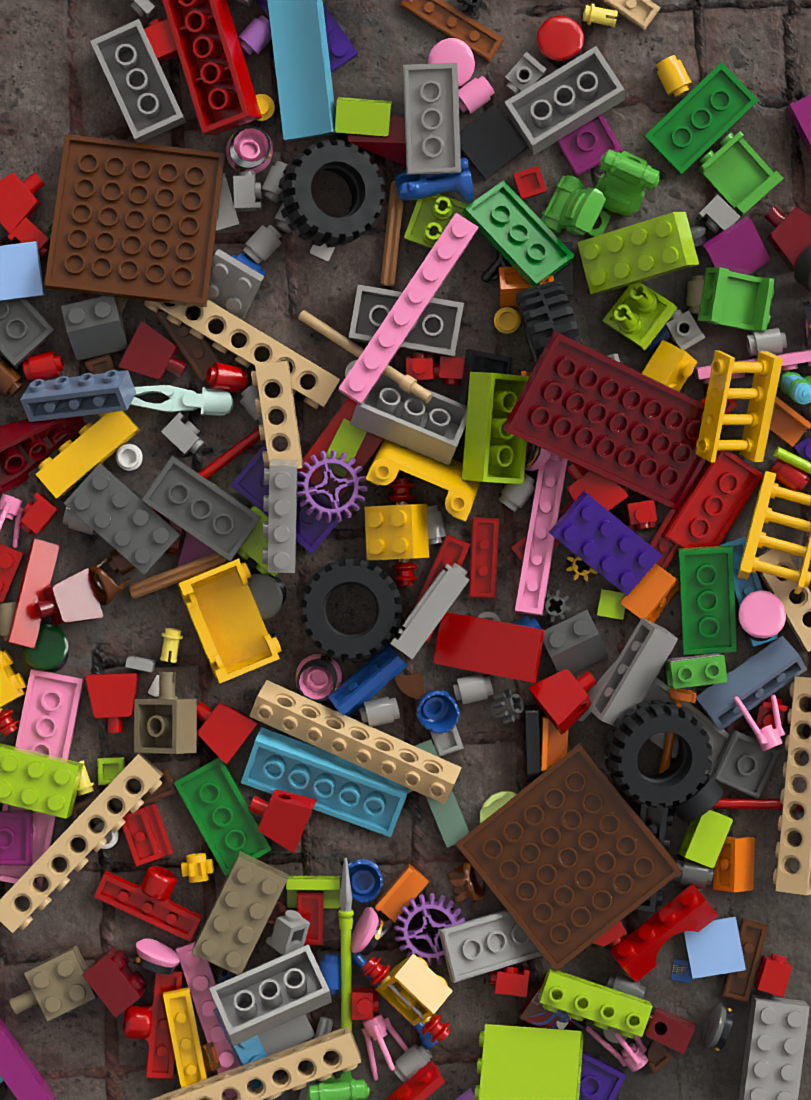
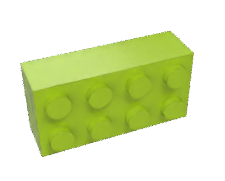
M672 212L577 242L590 294L606 293L699 265L686 212Z
M470 372L462 480L524 484L527 441L506 432L502 428L529 376Z
M0 743V803L67 819L72 816L84 763Z

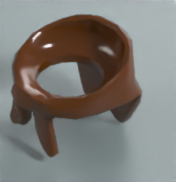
M107 557L95 566L88 567L99 603L104 606L108 605L120 591L124 590L126 584L131 580L127 578L118 586L107 573L100 569L108 560ZM96 574L99 576L104 587L98 582Z
M463 861L458 867L447 874V877L451 879L450 883L453 886V893L457 894L456 903L463 901L467 897H470L473 902L480 901L485 893L484 880L470 862Z

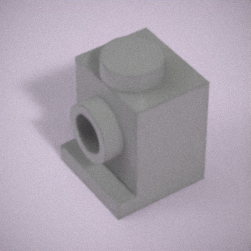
M526 52L505 76L504 81L507 83L505 87L513 95H516L541 80L547 69ZM525 71L529 74V78L522 80L519 77V73Z
M242 171L239 172V176H233L235 211H262L261 202H257V199L262 198L261 182L256 183L255 172Z
M718 194L696 216L699 220L704 217L707 220L705 222L706 226L715 234L725 231L740 218Z
M681 309L674 312L668 320L669 322L665 324V327L672 335L671 340L674 345L682 350H686L705 338L689 310L685 313ZM680 324L688 326L689 330L687 333L680 332Z
M179 412L161 432L184 454L187 455L189 452L194 454L204 442L197 436L200 431L189 420L185 424L182 422L186 417Z
M287 910L284 916L277 917L272 936L267 938L266 943L282 955L304 947L310 922L301 917L297 911Z

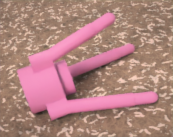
M2 494L0 499V530L5 518L13 520L14 515L16 516L12 547L16 549L20 534L19 523L23 515L21 513L23 508H20L22 501Z
M775 695L771 696L776 728L773 729L772 725H769L760 730L739 697H734L738 708L757 736L756 738L763 752L782 744L780 737L785 735V732L781 726Z
M382 1014L373 1016V1020H364L362 1022L364 1028L361 1029L365 1037L374 1081L378 1080L371 1037L373 1041H378L391 1071H394L395 1067L383 1040V1037L388 1035L386 1030L390 1032L404 1052L409 1049L391 1025L389 1018L384 1019Z
M589 1026L585 1028L594 1039L619 1060L623 1067L628 1066L632 1072L641 1069L648 1062L649 1059L644 1054L647 1049L639 1036L635 1035L634 1037L636 1045L634 1043L628 1045L619 1032L615 1033V1037L624 1048L621 1051V1055Z

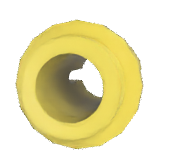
M591 3L590 6L585 5L582 21L587 22V25L596 23L615 27L617 19L612 18L617 17V10L595 7Z
M165 628V633H162L164 641L160 660L168 662L169 657L170 662L175 663L177 662L180 639H183V636L179 629Z
M85 765L83 766L79 782L78 796L94 791L92 787L94 782H90Z

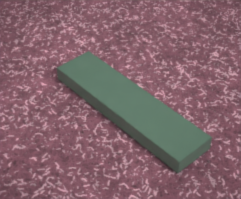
M431 739L414 745L438 757ZM451 791L446 804L426 796L447 848L455 845L470 833L453 791Z

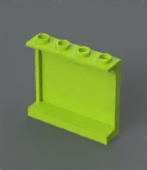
M485 1024V1031H481L479 1037V1046L483 1047L482 1058H478L477 1074H481L480 1085L475 1087V1100H579L583 1033L574 1030Z

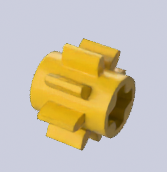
M578 556L575 558L567 557L568 561L571 562V567L566 568V571L573 570L575 573L573 580H577L579 575H583V579L588 581L587 574L590 572L597 574V571L592 569L591 566L588 567V570H582L579 573L577 571L578 566L575 563L577 560L582 561V559Z
M206 853L186 855V862L181 864L182 877L188 876L189 883L209 880L208 874L214 872L213 859H206Z

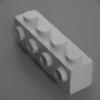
M271 459L269 468H264V485H269V495H264L263 510L269 511V521L263 522V538H268V548H263V564H268V572L295 573L298 460Z
M641 618L588 710L601 721L615 726L613 723L617 718L622 720L626 716L624 714L625 710L628 708L636 710L637 704L641 703L646 696L647 691L659 674L667 657L672 652L678 638L665 628Z

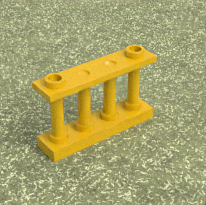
M715 350L699 438L696 443V455L709 462H715L717 451H739L740 455L753 462H763L783 358L768 351H759L757 362H734V357L720 350ZM732 373H754L752 388H729ZM727 399H749L747 414H724ZM722 425H744L742 439L719 440Z
M766 471L761 481L737 578L747 580L751 572L756 573V571L797 582L794 593L800 594L803 587L808 588L811 580V572L808 571L811 560V522L774 512L772 508L768 507L770 498L775 499V497L811 506V495L778 487L779 484L774 483L776 474ZM770 521L809 532L806 547L766 536V533L761 532L763 524H768ZM762 546L803 557L800 571L759 561L760 558L755 557L757 547L762 549Z

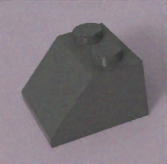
M102 296L61 306L66 331L77 361L127 350L129 345L117 297Z
M583 609L565 618V620H561L544 629L543 645L557 673L568 669L571 674H574L609 657L587 609Z

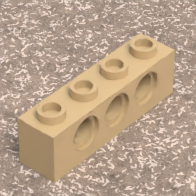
M289 361L255 365L256 371H251L253 387H258L259 398H255L257 414H262L263 424L259 425L261 441L266 440L267 451H263L264 466L269 467L271 459L298 460L297 469L303 468ZM271 382H275L280 386V394L276 398H270L266 394V386ZM274 409H279L284 414V420L279 425L273 424L269 418L271 411ZM277 436H283L287 439L288 447L286 450L278 451L274 448L273 441Z
M769 548L755 556L760 558L759 561L777 566L783 565L788 569L800 571V569L797 570L793 563V560L796 559L793 554ZM758 571L769 592L776 595L783 603L786 621L803 651H811V626H805L802 620L806 612H811L810 590L803 587L801 600L794 604L790 601L789 594L791 590L795 589L797 582L788 579L780 581L776 576Z

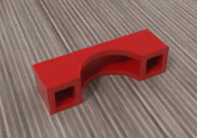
M692 884L613 947L610 952L623 970L636 983L657 966L656 957L658 951L668 939L684 931L699 932L719 915L694 884Z

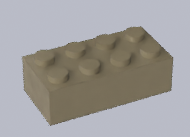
M239 851L194 943L192 954L236 975L242 974L288 880V874Z

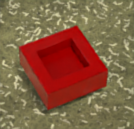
M539 165L513 174L519 196L522 200L547 192Z

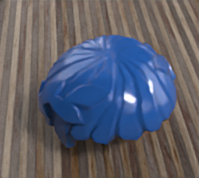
M433 690L425 693L420 698L416 716L425 729L435 734L448 733L458 723L460 712L455 699L448 692Z
M365 859L349 863L352 900L361 903L374 900L383 888V875L379 867L372 861Z

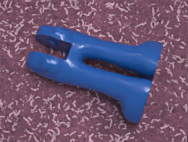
M461 158V173L407 175L406 170L395 177L397 193L401 200H418L439 193L458 192L463 202L474 201L473 184L467 158Z

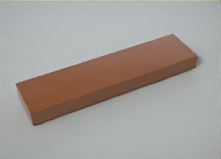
M402 0L400 4L402 9L445 36L465 42L472 50V53L488 63L491 62L504 41L502 37L443 0H412V2Z

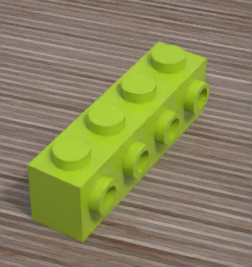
M549 967L538 996L539 1002L543 1003L542 1007L552 1012H558V1009L569 1012V1017L579 1021H583L584 1018L593 1020V1025L609 1030V1027L619 1029V1034L629 1038H634L635 1035L643 1036L653 1007L650 1001L561 971L556 972Z

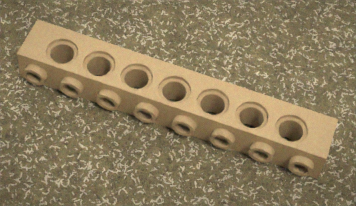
M146 300L143 303L145 307L155 313L159 309L168 314L166 319L180 327L181 323H184L191 327L189 333L198 339L203 340L204 337L212 340L214 342L212 347L224 354L230 351L237 355L235 361L247 368L250 364L255 366L289 361L293 366L291 372L293 395H295L296 391L305 396L303 402L315 409L319 405L325 408L341 381L336 376L209 300L207 301V307H198L201 310V315L194 321L187 319L186 316L187 310L193 306L175 304L172 307H168L163 302ZM215 320L222 321L224 324V329L220 334H212L209 330L210 324ZM237 334H243L247 338V343L242 348H235L232 345V339ZM259 348L269 350L270 357L267 361L259 362L255 359V352ZM306 375H311L316 380L315 386L310 390L302 388L300 384L301 379Z
M795 676V681L791 683L790 696L793 698L792 708L788 712V724L791 725L790 735H787L785 741L788 758L783 766V777L786 780L785 788L782 789L780 796L781 804H783V813L778 820V830L781 831L780 842L776 845L775 853L778 858V869L776 868L774 871L773 883L776 885V891L811 895V736L806 739L802 733L803 727L806 724L811 727V711L808 712L805 708V701L811 698V678ZM803 751H806L809 755V762L805 766L800 761V755ZM800 778L805 779L807 783L804 792L798 789ZM798 805L804 808V816L801 819L795 814V809ZM796 831L802 836V842L799 846L793 842V835ZM793 858L799 862V870L796 873L790 867Z
M266 680L257 695L249 716L442 804H446L462 768Z
M139 753L0 899V922L12 933L17 928L23 931L33 920L30 916L36 908L42 911L52 900L49 897L50 893L54 889L60 892L70 881L67 877L73 869L79 872L89 861L86 858L87 854L91 850L97 853L107 842L104 838L110 830L116 833L126 822L123 819L128 811L134 814L144 803L141 799L147 791L153 794L163 783L159 780L163 773L142 753ZM134 778L140 781L141 790L139 792L129 790L127 785L129 779ZM118 798L123 804L122 811L115 812L109 807L110 799ZM93 818H100L104 822V829L102 831H95L91 827V820ZM73 838H82L86 843L85 849L82 851L76 850L72 845ZM56 857H62L66 860L67 868L65 870H59L55 867L54 859ZM36 877H45L49 883L48 888L44 890L39 889L35 883ZM19 896L27 897L30 901V907L27 909L20 908L17 904V898Z
M346 1026L150 1100H200L202 1098L209 1100H262L266 1098L267 1100H272L281 1096L283 1091L302 1089L307 1085V1082L315 1079L323 1081L330 1078L334 1072L340 1070L347 1072L355 1069L358 1066L357 1064L361 1063V1055L350 1026ZM328 1051H335L338 1057L335 1060H327L324 1058V1054ZM304 1060H308L313 1064L308 1070H303L298 1065ZM277 1070H284L288 1075L284 1079H277L273 1074ZM253 1079H258L262 1082V1086L254 1089L248 1083ZM233 1089L237 1092V1095L233 1098H227L223 1095V1091Z

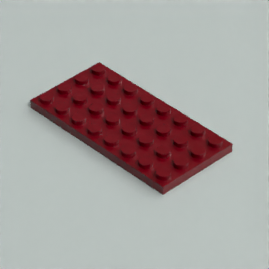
M553 331L502 428L514 436L677 511L706 461L704 458L696 455V443L699 438L704 403L556 331Z

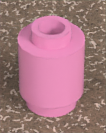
M485 77L474 78L459 89V110L462 113L467 111L469 114H472L491 100L490 96L495 92Z

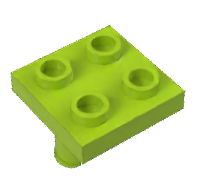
M441 194L418 199L404 239L432 249L455 213L468 219L463 214V211L469 204Z
M639 282L629 285L602 321L606 326L645 351L678 308L675 304Z

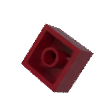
M113 946L89 965L82 976L116 1018L141 998L146 990L144 986L146 981L137 970L133 972L127 964L130 961L121 949L117 951Z

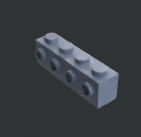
M110 370L101 374L86 373L78 377L68 378L67 376H62L46 381L38 379L29 384L20 400L29 422L126 411L136 394V390L128 370Z
M781 636L776 641L769 643L759 653L748 658L738 668L727 673L726 683L714 684L704 689L696 699L717 729L721 731L743 715L734 701V697H739L747 711H749L795 679V676L797 677L802 674L807 668L800 655L784 636Z

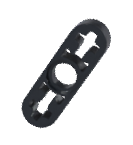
M538 704L524 705L527 782H533L541 775Z

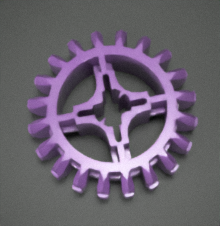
M336 450L331 451V458H326L325 451H321L320 456L322 460L318 461L316 456L312 455L310 457L314 463L312 466L307 462L302 464L308 470L307 473L297 472L299 477L304 478L303 482L297 481V487H303V491L297 492V497L305 496L306 499L300 502L299 505L301 507L307 504L311 506L306 512L308 515L312 514L314 509L318 511L316 515V520L318 521L323 513L327 514V523L331 522V515L334 514L336 515L337 522H341L342 517L340 513L344 512L346 517L350 518L352 515L348 508L352 507L355 511L360 509L354 503L355 500L365 501V498L358 495L359 491H367L366 486H359V482L365 481L366 476L357 477L356 474L363 468L362 466H358L355 469L351 467L356 461L354 458L350 459L348 463L344 462L347 455L344 452L341 454L340 459H336ZM330 464L344 468L351 478H336L332 473ZM322 466L323 482L309 488L310 476L317 468ZM327 473H329L330 479L334 480L333 483L335 481L338 484L345 483L335 488V500H333L332 494L328 493L329 490L327 492L324 489L317 490L327 485ZM353 485V493L350 500L340 507L339 491ZM325 494L330 500L332 509L319 506L312 499L311 495Z
M430 893V901H425L424 895L419 894V904L411 898L409 900L412 906L411 909L405 905L401 907L406 916L398 914L396 917L403 924L394 926V930L403 932L395 936L396 941L405 940L400 945V950L404 951L410 948L407 958L415 953L417 957H426L428 966H431V958H436L438 965L442 964L440 956L444 955L443 947H439L438 944L439 930H434V941L428 931H423V928L426 929V917H428L432 927H437L438 929L465 922L464 917L456 918L461 913L460 908H456L453 911L450 910L454 905L453 900L448 901L444 905L445 896L440 895L438 902L434 901V893ZM429 909L442 911L450 920L434 919ZM421 911L423 917L422 924L414 927V930L408 931L410 920L416 913ZM411 939H426L432 950L420 948Z

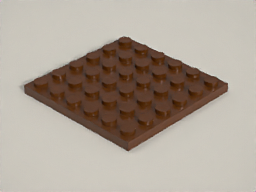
M65 134L44 283L45 289L207 307L225 153Z
M581 743L456 843L459 850L556 972L683 871Z

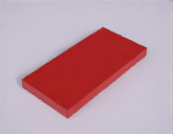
M348 397L304 457L303 463L307 462L312 466L314 464L310 458L312 455H315L318 461L322 460L320 452L325 451L327 453L343 419L351 422L357 402ZM367 432L354 458L356 461L351 467L355 469L358 466H362L363 468L384 438ZM304 467L297 469L298 471H302L304 473H307L308 471ZM322 467L317 468L310 476L309 481L315 486L321 484L324 480ZM348 472L345 478L333 473V475L338 479L351 478ZM327 473V485L319 489H324L326 492L329 490L328 493L332 494L333 500H335V488L345 483L338 484L336 481L333 483L334 480L330 479L329 473ZM349 486L339 491V500L346 492V490L349 488Z
M717 451L715 462L707 464L662 536L680 548L719 546L764 475L730 451Z
M446 612L440 620L433 664L536 683L545 630Z

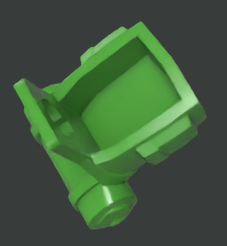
M609 149L600 159V169L606 171V173L600 176L595 186L606 198L603 207L612 212L630 217L632 213L637 212L644 199L645 192L643 190L652 191L660 181L659 171L651 168L652 166L648 165L646 160L626 151L617 153Z
M563 175L560 182H557L555 186L556 191L546 211H543L541 214L543 216L541 221L554 234L560 233L564 228L574 235H584L585 233L593 237L602 235L610 220V215L601 210L606 201L603 193L593 187L582 189L583 184L577 177ZM599 216L601 221L599 227L592 229Z
M350 1070L341 1074V1078L335 1079L334 1075H332L330 1078L323 1080L322 1083H319V1085H310L307 1099L367 1100L369 1087L364 1079H353Z

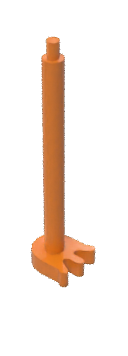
M670 688L668 697L674 699L673 703L678 707H682L683 701L695 703L697 695L693 690ZM667 732L659 773L664 772L670 766L676 736L672 732Z

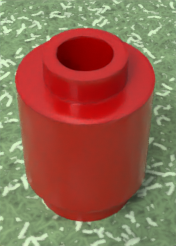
M54 351L28 357V360L23 361V369L28 382L38 379L48 380L60 377V371L64 370V364L61 355H56Z
M215 362L212 367L207 369L206 382L209 383L211 389L236 393L245 389L247 371L242 370L239 366Z
M779 458L776 459L769 471L776 474L775 479L789 490L795 491L797 489L801 491L810 480L807 477L809 473Z

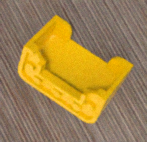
M385 439L367 474L366 481L377 486L389 485L397 478L400 470L449 490L445 498L446 510L453 518L463 522L467 520L481 482L462 480L463 463L452 459L450 465H446Z
M239 559L177 584L218 683L225 682L280 659L278 653L282 652L277 638H271L266 630L248 586L247 578L251 577L246 562L240 563Z

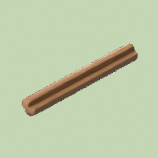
M392 181L390 186L380 281L381 285L388 287L395 285L403 200L398 196L395 181Z
M215 552L133 583L129 586V592L133 599H137L225 565L229 560Z

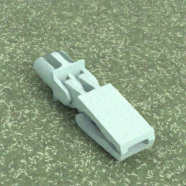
M171 385L134 387L136 390L135 396L139 397L148 393H162L171 399L163 403H149L134 397L130 404L169 413L193 411L199 408L201 409V415L223 416L233 410L234 399L230 393L222 390L203 387L202 394H197L192 390Z

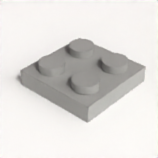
M218 249L212 258L208 300L242 320L265 276Z

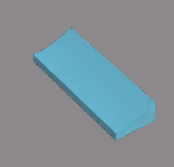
M267 0L283 139L290 141L338 134L335 132L336 113L323 0Z
M262 727L254 742L241 780L242 784L273 794L274 790L278 789L316 799L314 810L388 837L392 836L409 790L405 786L323 749Z

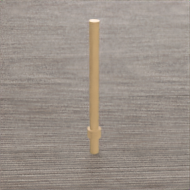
M303 310L300 313L299 320L357 358L365 350L307 311ZM389 365L382 373L399 384V388L406 393H413L426 403L431 400L433 394L417 384V380L407 374L405 376Z

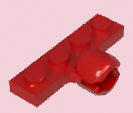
M160 866L149 867L140 885L106 871L94 895L95 898L189 942H191L202 918V915L171 900L170 896L177 883V878L171 871Z
M174 970V973L171 975L155 972L151 1005L147 1007L129 1006L124 1012L123 1033L125 1037L148 1041L146 1078L173 1079L175 1054L163 993L181 989L183 974L181 970Z
M430 1060L385 1100H425L443 1085L445 1080L437 1065Z

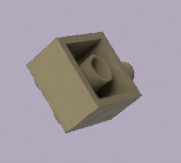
M159 672V696H156V698L134 699V753H196L197 699H178V696H175L176 672Z
M77 945L25 971L24 975L31 990L10 999L11 1007L16 1015L34 1005H39L48 1022L98 996L82 976L88 967Z

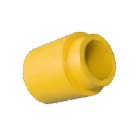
M675 55L656 64L658 69L656 73L668 95L674 94L675 97H678L689 91L688 86L692 82L681 60H677Z

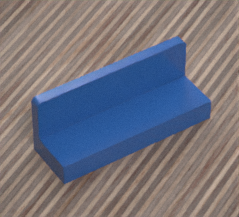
M387 645L330 694L328 698L342 715L350 717L363 705V702L368 701L406 668V664Z

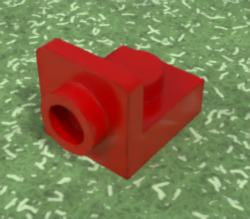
M771 697L758 704L755 723L759 730L769 725H772L773 729L776 728ZM776 698L781 726L783 727L785 711L788 712L789 706L782 704L783 699Z

